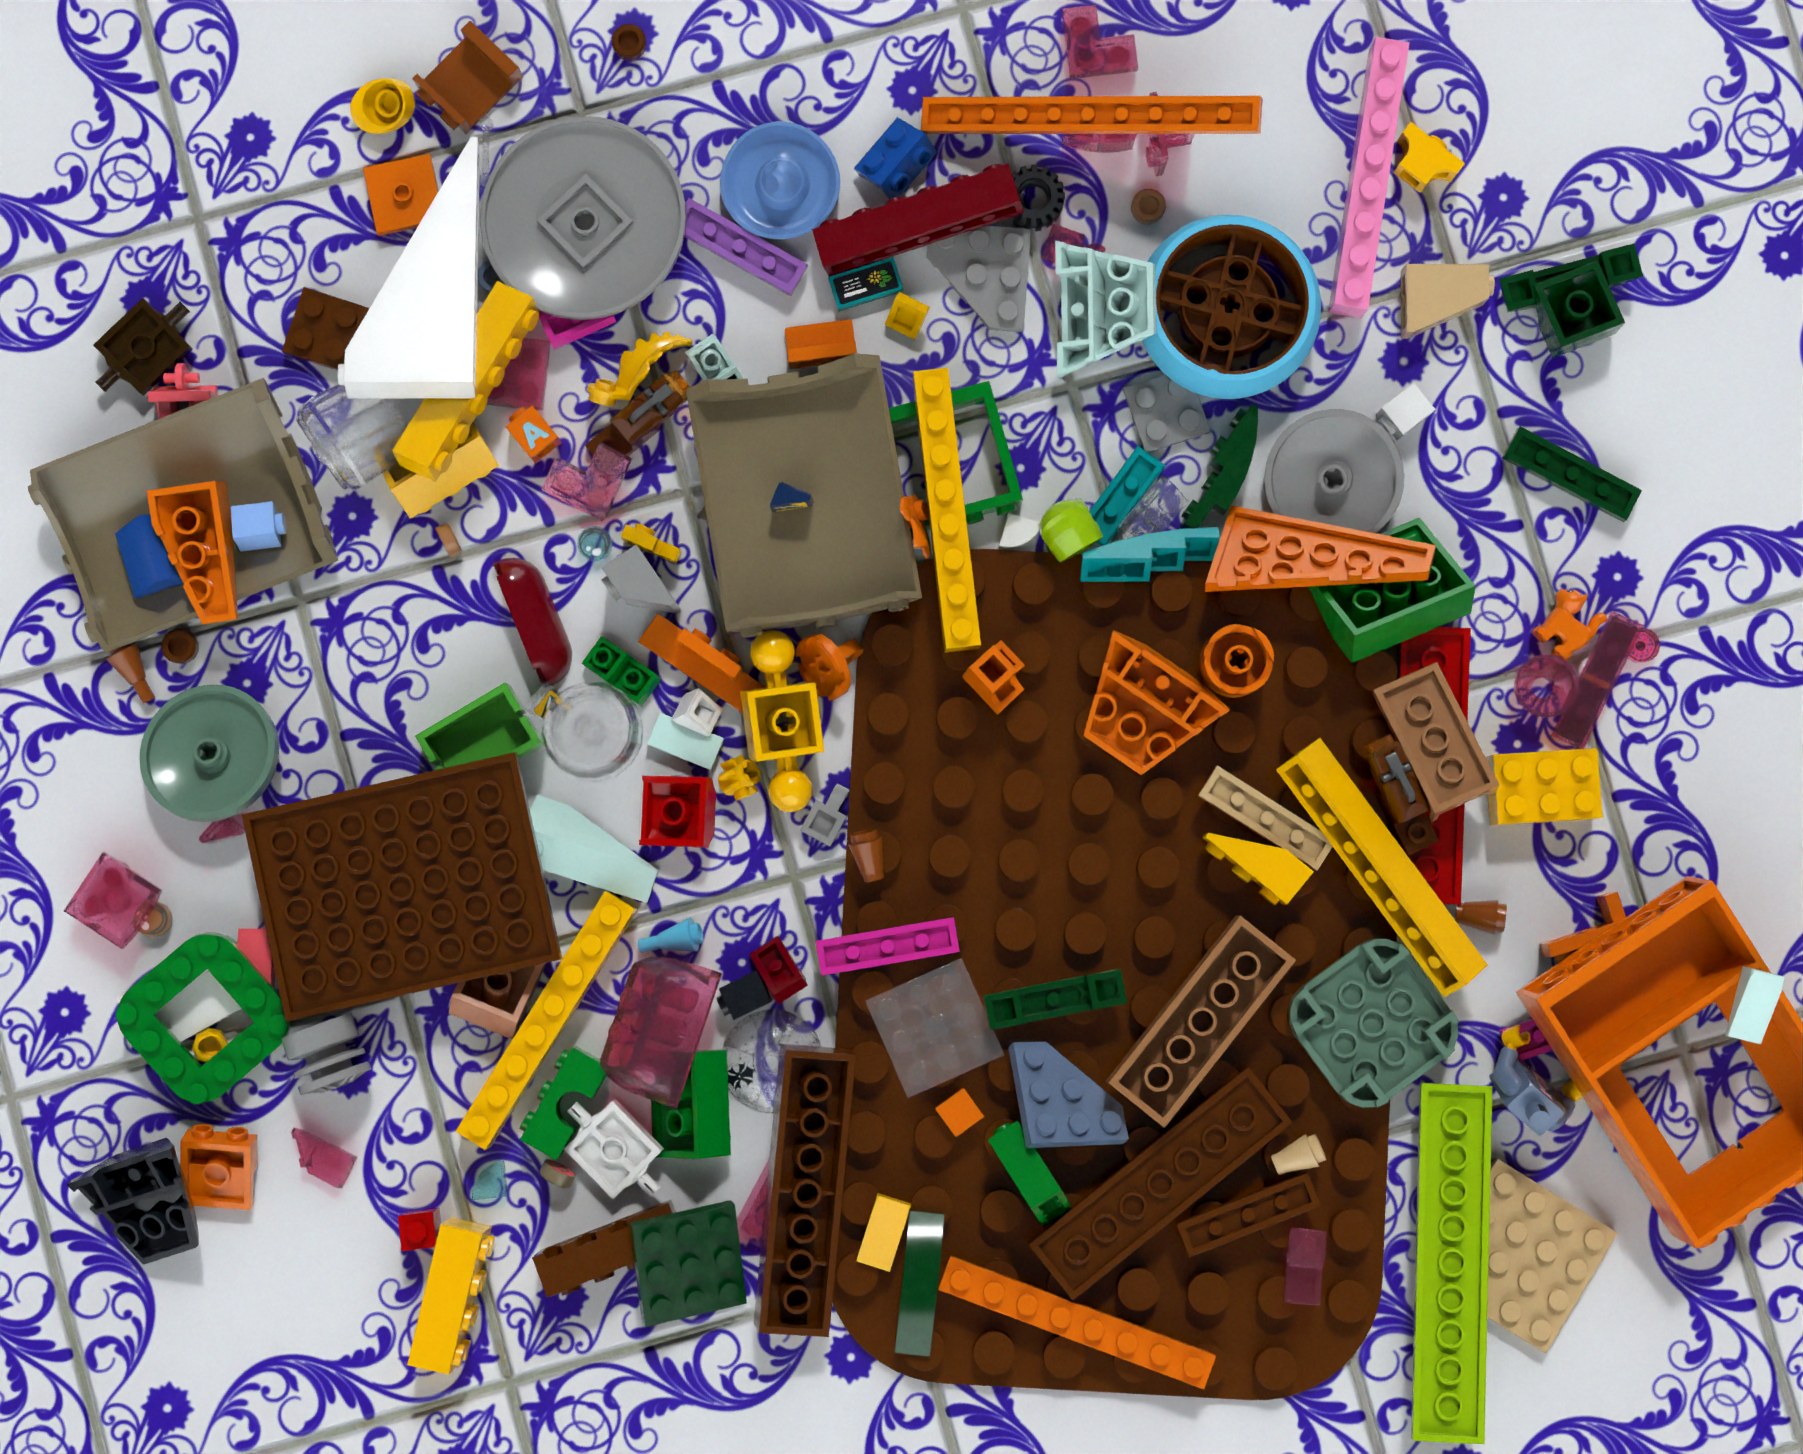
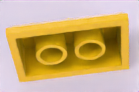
M474 421L470 425L467 439L464 443L459 444L453 453L450 467L446 472L440 474L436 482L400 466L392 452L396 443L374 456L391 492L410 519L418 514L427 512L436 503L448 496L457 494L463 487L478 478L487 476L493 469L499 466Z

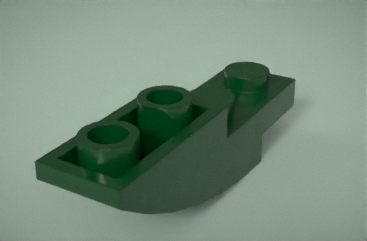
M1253 403L1247 412L1240 408L1229 424L1234 428L1227 439L1220 436L1209 452L1215 456L1209 465L1219 471L1220 474L1217 475L1214 472L1210 474L1201 487L1206 492L1199 503L1192 500L1181 516L1186 519V522L1181 527L1182 529L1198 528L1211 509H1214L1223 516L1236 498L1246 478L1256 445L1258 407Z

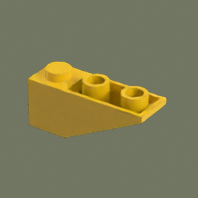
M1206 833L1202 837L1207 842L1204 848L1220 861L1223 857L1228 859L1235 865L1232 871L1246 883L1251 879L1262 887L1259 893L1273 905H1276L1278 901L1282 905L1288 904L1314 872L1287 849L1212 833Z

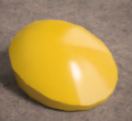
M395 78L372 80L364 84L353 96L350 104L351 116L354 123L361 130L371 134H386L398 130L410 120L415 108V99L411 88L401 80Z

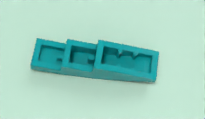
M1218 527L1189 528L1149 533L1115 541L1082 553L1080 582L1149 581L1151 571H1183L1184 561H1213L1220 538Z

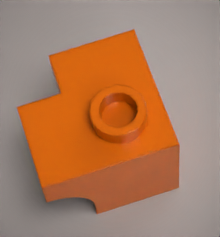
M1000 640L966 670L962 678L998 715L1024 691V688L1016 678V674L1025 665Z

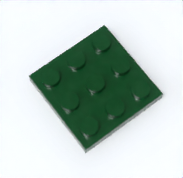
M731 1200L629 1223L641 1319L645 1327L747 1303L735 1204Z

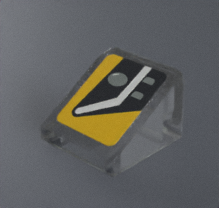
M544 682L524 707L526 711L540 722L549 726L569 701L553 686Z

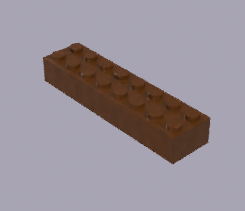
M780 1044L754 1313V1325L758 1333L829 1337L856 1054L850 1049Z

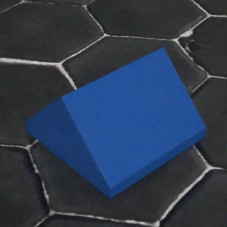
M150 514L138 515L115 533L134 598L138 599L183 584L175 566L171 564L167 556L168 552L160 536H157L152 526Z

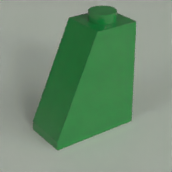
M1016 1121L1013 1124L1006 1123L997 1128L988 1141L1044 1228L1061 1217L1072 1206L1036 1149L1026 1148L1023 1129L1019 1122Z

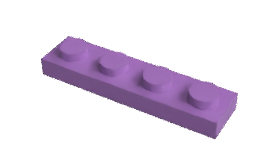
M688 198L685 203L686 230L684 237L783 293L792 296L806 272L808 264Z

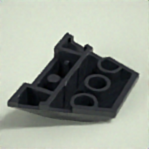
M167 1137L116 1154L66 1184L73 1192L79 1189L93 1204L89 1209L95 1215L102 1214L114 1226L113 1234L143 1265L194 1249L199 1245L198 1225L192 1198L178 1161L175 1147Z

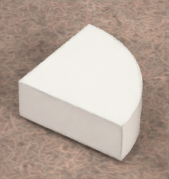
M1009 513L999 547L1012 549L1026 544L1038 533V524L1040 522Z

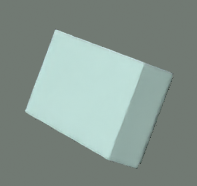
M659 713L647 745L712 771L724 738L712 733L709 736L702 735L677 724L672 720V717Z

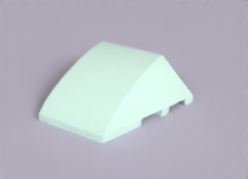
M1055 241L1056 275L1061 277L1062 342H1057V377H1063L1156 334L1155 264Z

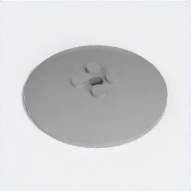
M590 116L558 119L533 129L517 140L502 155L491 172L484 189L480 209V230L487 257L501 281L505 285L532 296L536 303L534 307L537 310L566 319H597L623 312L635 306L653 293L665 280L677 261L683 245L686 230V204L679 178L673 166L659 147L648 137L634 128L611 119ZM589 214L595 218L592 228L580 230L576 227L577 219L581 215Z

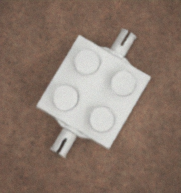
M616 1099L602 1112L593 1116L578 1101L567 1111L582 1127L579 1129L576 1138L564 1150L612 1199L625 1187L635 1182L649 1197L661 1187L646 1171L651 1161L664 1148Z

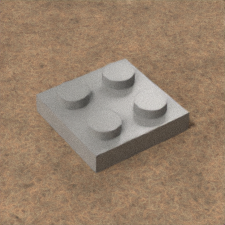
M1167 375L1123 389L1142 448L1148 453L1211 432L1198 394L1181 387Z

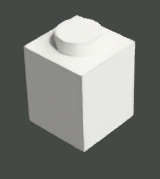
M1413 383L1383 406L1376 415L1380 418L1378 424L1390 436L1393 435L1396 440H1399L1436 409L1416 384Z

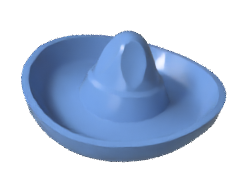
M770 122L750 129L733 144L721 170V195L725 207L732 218L745 230L765 238L791 239L802 236L817 228L830 215L839 196L840 172L832 151L816 133L802 125L791 122Z

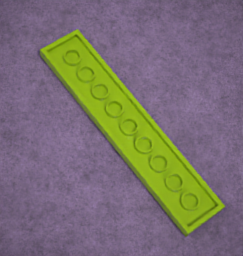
M1420 1083L1412 1441L1485 1445L1493 1086Z

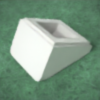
M697 688L682 697L672 720L688 729L709 736L723 708Z

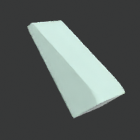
M1743 966L1725 1036L1761 1044L1780 997L1785 977Z

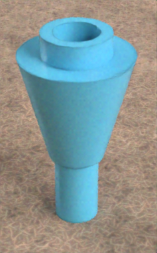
M690 917L660 932L659 935L638 939L640 953L657 949L698 951L699 944L703 943L702 928L699 923H694Z

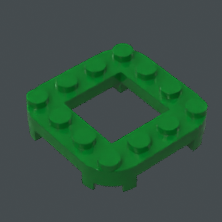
M215 932L196 934L180 945L126 991L119 1002L115 1014L120 1031L129 1043L176 1095L193 1104L209 1102L223 1095L282 1044L281 1038L288 1036L292 1020H285L280 994L236 945L237 942L228 935L225 936ZM208 970L253 1020V1023L201 1066L155 1013L204 971Z

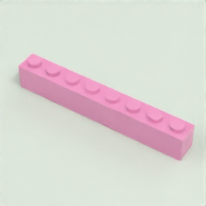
M1375 37L1369 48L1328 313L1362 318L1369 307L1410 42Z

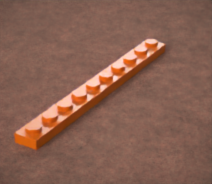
M1260 95L923 97L921 131L925 134H1261L1263 98Z

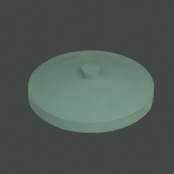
M198 686L176 695L154 715L146 728L141 742L140 770L150 794L171 813L196 822L224 820L247 809L267 789L278 763L279 740L276 727L270 715L253 697L230 686Z

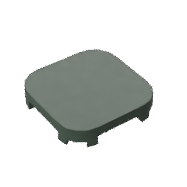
M1369 939L1355 946L1302 985L1292 996L1288 1006V1024L1301 1046L1334 1091L1346 1102L1362 1108L1379 1107L1388 1103L1390 1098L1443 1059L1447 1060L1455 1051L1454 1047L1458 1039L1459 1021L1454 1011L1450 1010L1410 955L1411 952L1402 944L1388 939Z

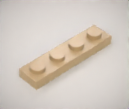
M1219 766L1215 767L1198 794L1200 798L1274 845L1287 849L1300 861L1316 871L1320 868L1333 847L1322 831Z

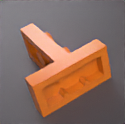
M1609 892L1596 896L1605 923L1541 943L1540 947L1543 956L1555 957L1556 962L1562 961L1573 954L1576 949H1580L1626 918L1618 892Z

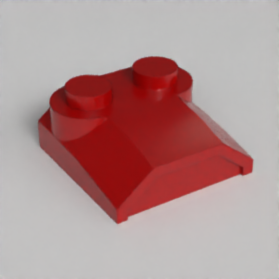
M642 776V781L644 782L641 840H639V845L709 848L715 831L716 791L712 778Z

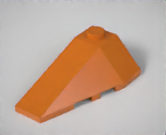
M210 481L147 490L152 526L157 536H160L168 552L167 556L171 564L175 566L184 584L183 588L201 623L209 624L238 620L232 520L227 483L223 481Z

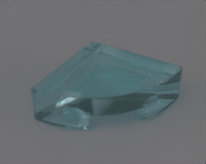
M504 1161L496 1162L480 1173L473 1185L471 1200L508 1196Z

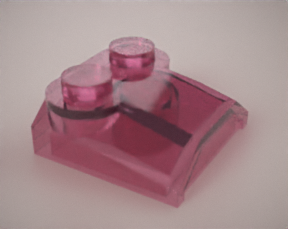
M102 852L64 909V912L119 948L124 949L137 935L155 908L162 889L132 870L125 862L117 860L106 852Z

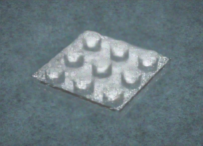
M962 958L865 1000L907 1098L1004 1056L994 1030H989L986 1012Z

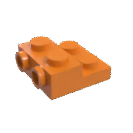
M197 1124L192 1129H187L180 1141V1166L183 1170L194 1206L251 1210L254 1204V1171L257 1167L258 1134H248V1129L244 1127H232L227 1132L213 1131V1126L209 1124Z

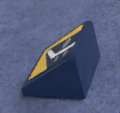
M781 482L777 486L770 503V508L772 512L812 507L814 501L811 493Z

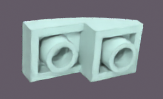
M711 334L685 352L703 381L706 379H744L714 334Z

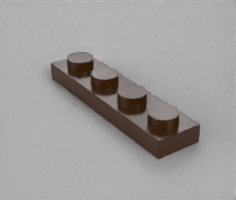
M1304 1172L1178 1221L1175 1224L1187 1255L1190 1258L1320 1207L1321 1204L1308 1172Z

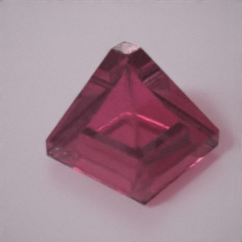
M233 817L214 821L199 836V841L205 844H213L242 835L245 829Z

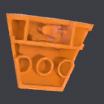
M1113 630L1083 736L1142 775L1194 735L1196 736L1213 721L1222 717L1230 709L1202 682L1146 644Z

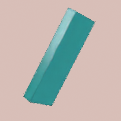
M1140 446L1136 447L1089 511L1095 522L1098 523L1103 538L1096 542L1100 547L1110 542L1166 466Z

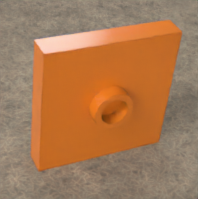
M430 153L363 168L377 235L383 236L417 228L439 192Z

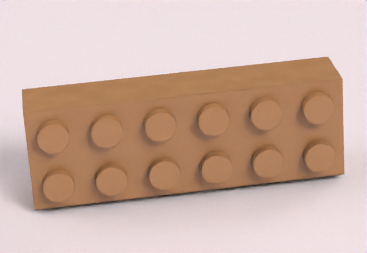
M1235 916L1110 1074L1106 1082L1165 1128L1291 968L1296 959L1242 916Z

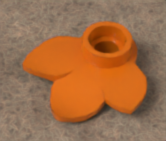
M916 495L903 496L900 499V512L909 521V526L913 530V545L915 548H921L924 559H928L931 554V545L925 528V520L929 519L927 505L923 499L919 500Z

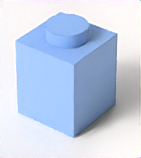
M273 501L231 506L232 537L240 552L282 547L281 534H286V522L284 514L278 513Z

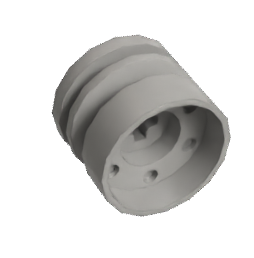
M352 1013L316 1024L281 1038L288 1061L305 1058L307 1064L293 1073L294 1079L311 1075V1082L298 1087L300 1095L325 1093L352 1083L363 1073L372 1070L369 1061L355 1066L352 1064V1058L366 1053L364 1048L347 1050L345 1043L359 1035Z

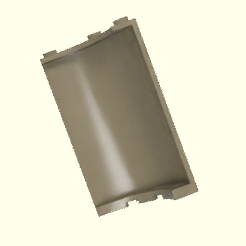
M853 353L836 361L818 366L819 373L800 377V372L796 371L768 376V383L749 385L748 378L706 379L686 389L726 632H741V637H754L761 635L764 630L816 624L817 629L830 628L837 625L836 620L888 609L890 612L905 610L909 608V602L922 598L909 521L900 512V499L904 496L879 355ZM781 482L811 493L814 501L812 507L772 512L770 503L778 484Z
M264 378L30 470L32 484L28 486L30 497L35 505L40 504L63 547L65 555H62L63 563L70 575L74 574L88 619V622L84 624L86 633L91 642L97 641L105 653L198 616L183 588L184 584L138 599L134 598L115 533L138 515L150 514L147 490L210 481H223L227 483L230 510L231 506L273 501L278 513L284 514L286 534H281L282 547L240 552L233 540L237 601L338 561L329 527L327 524L323 525L319 513L322 507L292 434L287 433L280 419L283 414Z

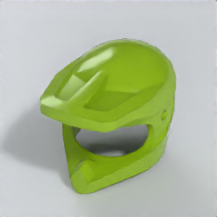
M1081 498L1062 500L1053 504L1045 511L1038 524L1042 539L1060 563L1082 553L1103 538L1098 523L1095 522L1088 510V506Z

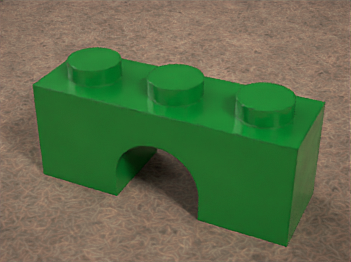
M578 1046L572 1047L570 1052L566 1049L563 1050L554 1068L559 1070L553 1082L547 1080L537 1096L541 1100L539 1107L535 1113L532 1111L527 1113L519 1128L524 1131L520 1138L521 1141L555 1160L562 1156L564 1149L578 1128L566 1121L561 1114L560 1103L563 1096L568 1092L577 1091L591 1099L594 1098L612 1068L611 1065Z

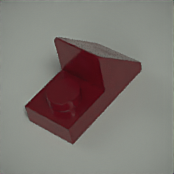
M776 936L749 954L778 1004L808 986L806 978L779 936Z

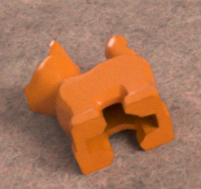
M1560 589L1554 596L1556 602L1555 609L1549 613L1541 626L1535 627L1531 632L1541 643L1544 641L1548 642L1553 636L1557 638L1559 645L1555 646L1551 653L1561 663L1569 659L1575 650L1584 647L1595 636L1599 626L1607 621V616L1604 613L1595 614L1587 626L1576 620L1573 615L1581 610L1588 597L1587 594L1582 595L1576 590Z

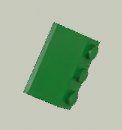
M727 1050L649 1052L652 1137L664 1148L655 1158L704 1159L730 1156L731 1135Z

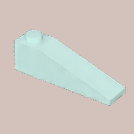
M536 796L530 813L543 871L648 903L658 873L655 867L583 816L572 806L542 796Z

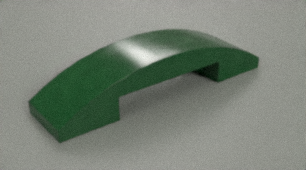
M1635 243L1606 250L1593 257L1535 272L1530 270L1500 278L1499 283L1507 313L1536 308L1533 292L1535 284L1597 260L1610 288L1642 278L1643 273Z
M1121 969L983 995L989 1030L1127 1004Z
M909 1210L895 1353L930 1357L944 1214Z

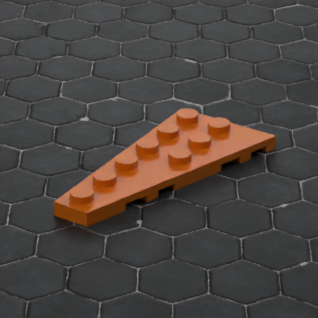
M1231 505L1205 583V592L1428 580L1436 545Z

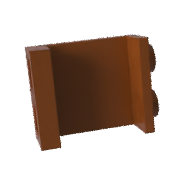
M471 21L461 29L464 39L424 80L418 74L412 78L418 88L415 92L416 95L428 107L435 104L442 111L439 115L440 118L452 130L459 127L465 134L523 78L520 68Z

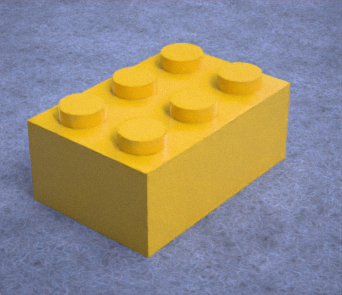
M1597 748L1494 754L1486 757L1500 785L1496 794L1491 796L1487 794L1490 826L1603 818Z

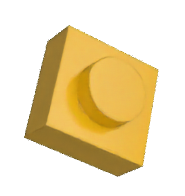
M899 292L884 325L915 340L930 307Z

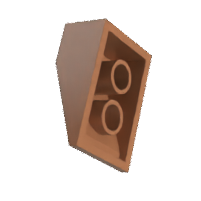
M546 963L457 983L451 996L449 1014L513 1039L528 1009Z

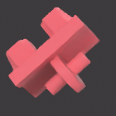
M177 363L175 373H164L163 375L165 384L175 383V386H155L153 391L147 392L148 402H155L158 419L178 412V401H189V407L218 396L217 385L189 386V383H199L200 375L199 373H188L185 363Z

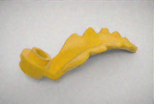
M664 332L662 336L652 333L649 337V342L638 338L634 345V351H624L620 358L619 375L616 383L606 379H596L595 383H589L587 386V391L590 392L588 399L605 406H615L616 399L630 401L638 385L648 375L650 366L667 351L678 347L691 346L692 339L682 337L679 334L672 336L669 332Z

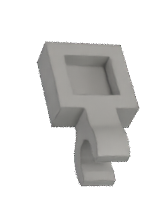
M836 784L826 804L816 800L800 831L831 847L847 818L846 815L839 812V809L850 790L840 784Z

